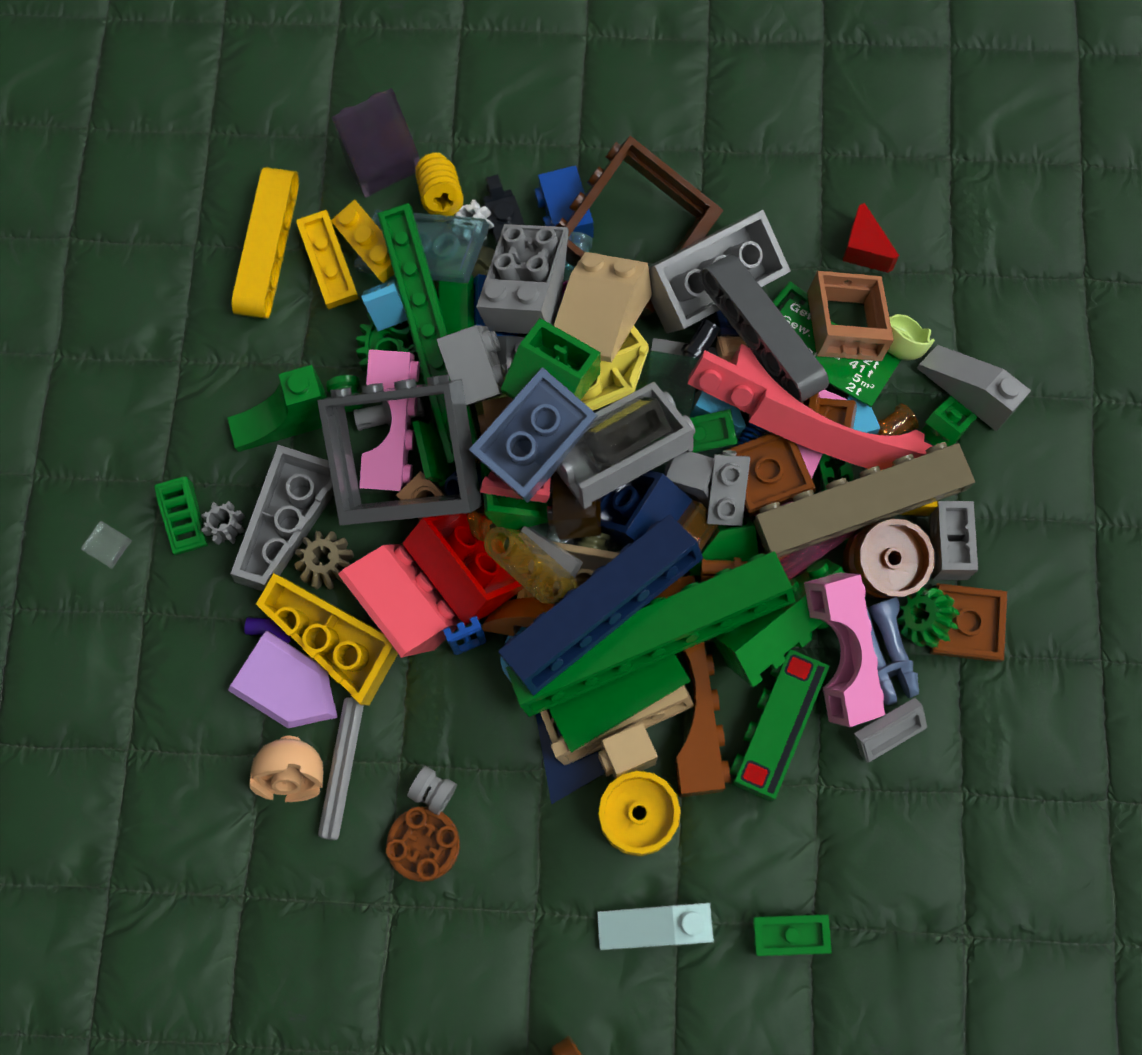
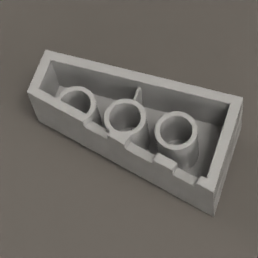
M281 445L277 446L231 571V576L235 583L263 591L273 573L281 575L295 554V549H298L303 542V537L307 536L334 496L328 460Z

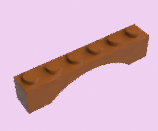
M695 576L680 577L654 599L659 597L667 598L679 593L686 585L695 583ZM702 642L681 651L689 668L695 706L691 729L684 746L675 760L680 797L723 792L725 790V783L730 782L728 761H721L719 748L725 746L724 730L722 724L716 725L714 711L720 710L717 689L711 690L709 676L715 675L712 654L706 655L705 645Z

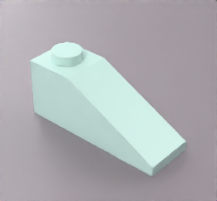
M710 903L597 912L600 950L714 942Z

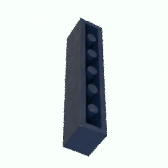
M669 514L662 521L652 524L647 532L634 543H630L622 548L619 555L608 564L597 568L591 577L578 588L568 591L553 608L538 615L533 624L523 632L512 636L505 646L498 651L499 654L534 696L699 563L703 556L698 542Z

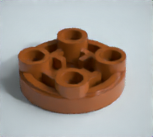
M414 807L403 813L393 823L387 837L386 854L391 864L401 875L414 881L428 882L444 876L454 866L460 852V836L453 821L443 812L437 815L430 811L428 807Z

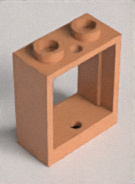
M817 271L807 292L817 356L882 361L894 341L882 276ZM827 301L864 304L868 327L832 325Z

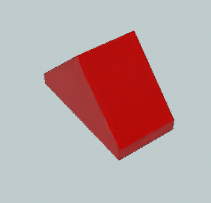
M862 203L858 206L843 261L888 273L894 269L899 254L866 204Z

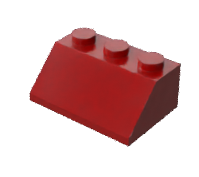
M475 511L423 517L402 543L413 560L419 565L433 586L452 608L456 616L464 622V625L470 624V618L477 616L479 620L488 616L530 583L517 564L507 557L508 553Z

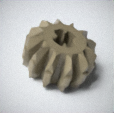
M316 531L315 541L313 542L309 538L303 537L302 541L306 549H295V554L301 560L294 563L297 571H303L300 576L301 580L304 583L312 580L314 589H319L323 582L329 590L333 589V580L336 578L339 582L344 583L338 573L351 565L348 561L354 557L353 551L346 549L348 546L347 540L345 538L337 540V535L333 531H330L325 539L320 531ZM324 555L330 560L326 565L319 561L320 557Z

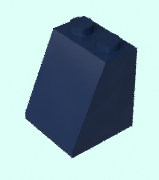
M648 471L601 497V533L611 535L610 539L623 548L630 543H634L647 532L652 524L662 521L669 514L698 542V545L705 538L712 524H707V513L663 473Z

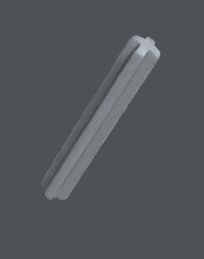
M346 697L343 702L318 832L319 837L328 840H337L339 838L364 707L353 697Z

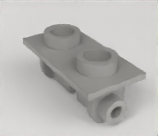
M723 450L722 455L714 454L707 524L742 526L750 456H736L737 452L732 450Z

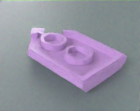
M268 630L263 634L228 689L229 692L288 729L338 718L328 672L317 661Z

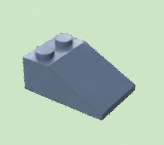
M542 367L469 450L481 463L528 503L553 475L598 415Z

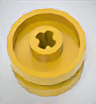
M634 771L622 774L608 785L600 800L599 822L603 835L612 847L626 855L642 857L658 852L670 842L679 826L681 809L677 795L667 781L654 773ZM638 806H642L645 809L644 814H646V817L643 820H636L632 815V810L636 811Z

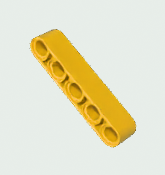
M263 167L232 295V311L236 315L267 319L271 314L298 194L299 176L297 171Z

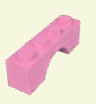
M369 350L367 385L383 383V388L389 389L395 388L394 382L407 379L419 381L420 363L415 361L414 354L410 352ZM417 397L387 401L392 416L391 427L387 437L379 446L362 453L359 488L400 491L412 480L413 465L408 464L409 450H414L415 432L410 430L411 416H416Z
M839 572L804 582L810 618L822 620L831 626L840 643L841 655L838 669L833 678L823 687L829 722L852 727L885 716L884 694L879 682L878 659L874 652L871 636L872 625L868 618L865 601L866 590L862 583L861 574Z

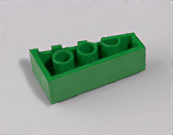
M828 559L813 562L804 573L796 578L789 579L796 602L712 638L727 667L754 688L763 680L760 674L770 665L773 669H777L786 661L784 657L786 652L793 647L803 648L812 640V631L816 628H827L829 625L826 622L810 618L804 582L839 572L844 573L842 567Z

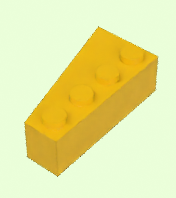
M273 573L256 605L288 636H291L311 658L315 659L359 704L369 706L396 659L398 652L380 630L288 579Z

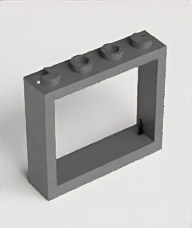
M448 374L428 377V384L416 385L415 379H407L394 382L395 388L384 389L383 383L361 386L362 392L351 393L350 387L330 390V397L317 400L340 525L470 513L482 506L475 457L469 450L473 444L462 379L449 381ZM444 394L460 494L361 504L344 406Z

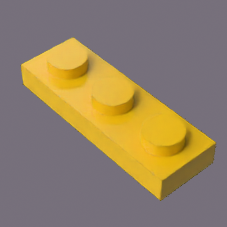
M354 199L331 222L379 280L385 283L394 275L383 232Z
M327 209L297 219L296 222L328 310L358 300L356 288Z

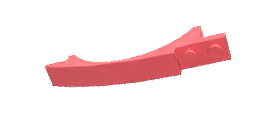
M743 344L739 346L730 362L704 350L688 378L687 384L750 414L749 423L803 447L869 469L879 466L881 470L892 467V462L900 457L913 454L915 459L926 455L925 450L932 447V445L924 442L925 434L916 429L902 435H875L851 429L818 414L783 389L763 368L751 348Z

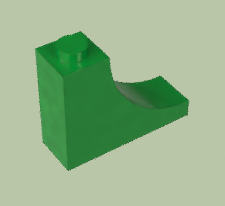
M313 365L278 374L280 379L279 386L269 398L247 411L227 417L237 452L322 428L317 400L327 398L328 395Z

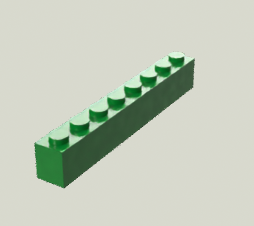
M775 551L769 554H758L750 558L746 564L734 569L726 568L717 572L709 580L702 583L688 584L677 594L667 598L659 597L648 603L647 607L640 609L534 696L509 667H506L519 705L527 716L531 717L796 602L793 587Z

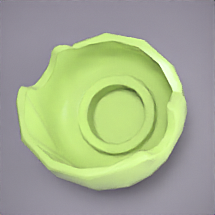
M895 314L889 317L894 341L888 352L896 358L906 361L918 359L934 343L935 340L933 338L930 340L931 329H922L918 322L909 316Z

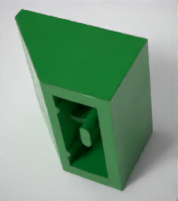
M539 318L519 344L501 387V393L514 400L543 367L581 400L600 375L601 352Z

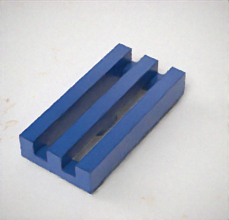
M477 616L470 618L472 626L466 628L464 622L456 624L459 631L452 633L450 627L443 630L454 654L459 655L486 643L487 640ZM476 633L478 638L471 640L470 635ZM463 639L465 643L458 646L457 641Z

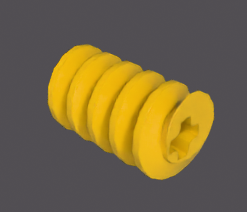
M430 153L423 156L415 167V176L423 207L429 214L435 217L446 218L453 216L461 209L464 199L455 166L442 153Z

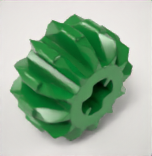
M922 587L916 596L913 594L907 595V605L899 606L900 611L904 613L903 616L897 619L898 625L904 627L901 634L909 640L912 639L913 644L919 647L928 645L932 648H938L940 639L945 642L950 641L948 631L950 629H959L957 624L952 622V619L960 615L958 609L952 607L955 603L954 599L947 594L944 595L942 590L935 587L930 590Z

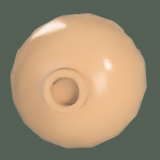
M283 736L264 745L254 757L250 773V789L255 794L269 800H273L274 794L287 795L285 802L306 801L320 794V787L322 788L323 786L322 759L315 748L301 741L300 738Z

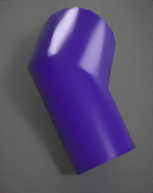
M246 618V635L263 636L268 630L287 643L291 641V637L272 619Z

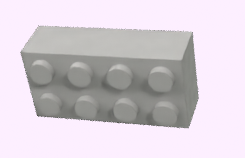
M764 210L743 217L648 266L652 289L650 300L666 334L685 329L720 310L703 288L700 281V271L728 255L733 254L737 256L761 287L791 272Z

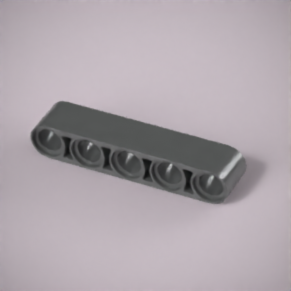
M733 254L728 255L700 271V281L707 294L746 345L751 348L755 357L768 374L783 389L802 403L828 387L829 378L823 366L737 256Z

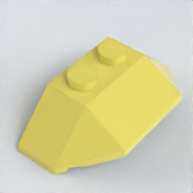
M635 326L631 329L612 363L601 361L600 375L581 399L592 411L635 392L649 350L648 343Z

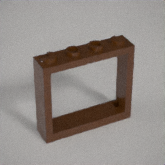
M629 136L621 145L615 142L605 156L609 160L608 164L604 169L598 166L587 181L591 185L586 194L580 192L569 206L573 213L567 221L562 217L555 227H568L569 238L623 160L696 217V220L673 253L703 239L721 215L723 209L632 136ZM568 239L566 261L575 267L585 252ZM650 299L639 316L642 320L655 311Z

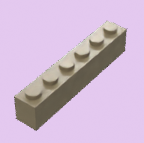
M946 442L939 443L926 449V455L915 459L913 454H909L892 462L893 466L881 470L879 466H875L861 472L859 479L847 482L846 478H841L827 484V490L814 494L813 490H808L793 497L794 502L780 506L779 502H774L760 508V514L756 515L753 523L765 554L775 551L777 557L780 558L967 491L975 483V480L960 444L957 443L947 447Z

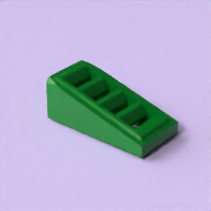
M184 476L154 485L156 498L173 554L178 555L208 546L206 535L201 530L203 523L194 485L191 480ZM183 493H184V495L177 496V497H174V498H170V499H169V497H173V496L180 495V494H183ZM187 504V509L172 513V508ZM189 518L192 519L190 523L175 527V522ZM195 531L196 536L179 541L178 535Z

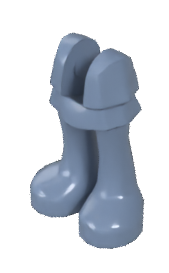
M897 597L867 608L868 618L870 621L872 618L878 625L892 662L889 664L885 663L872 626V642L878 659L877 670L880 687L884 694L883 703L886 706L897 703L896 693L889 679L897 675L907 698L910 699L919 694L918 673L913 672V661L908 658L898 629L897 615L900 611V604Z

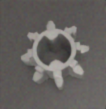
M230 501L222 504V506H218L213 502L212 509L201 515L206 520L205 526L201 530L206 536L213 535L212 541L216 545H220L225 540H229L234 544L235 537L246 531L240 525L245 515L241 510L234 511V505ZM230 518L228 524H221L220 527L217 528L220 522L225 523L227 519Z

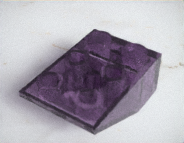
M392 88L384 92H377L370 96L368 100L353 107H346L332 117L347 166L365 198L415 174V167L420 160L419 154Z

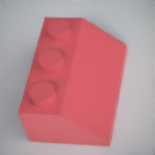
M401 544L383 545L338 573L339 577L401 658L434 651L446 640L443 632L444 629L450 627L452 633L458 629L456 624L461 621L445 599L434 589L435 587L432 582L419 569L410 553Z

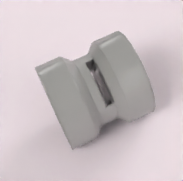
M424 766L412 783L407 797L417 803L424 802L428 805L430 811L439 815L448 805L457 784L448 778L440 779L434 770Z

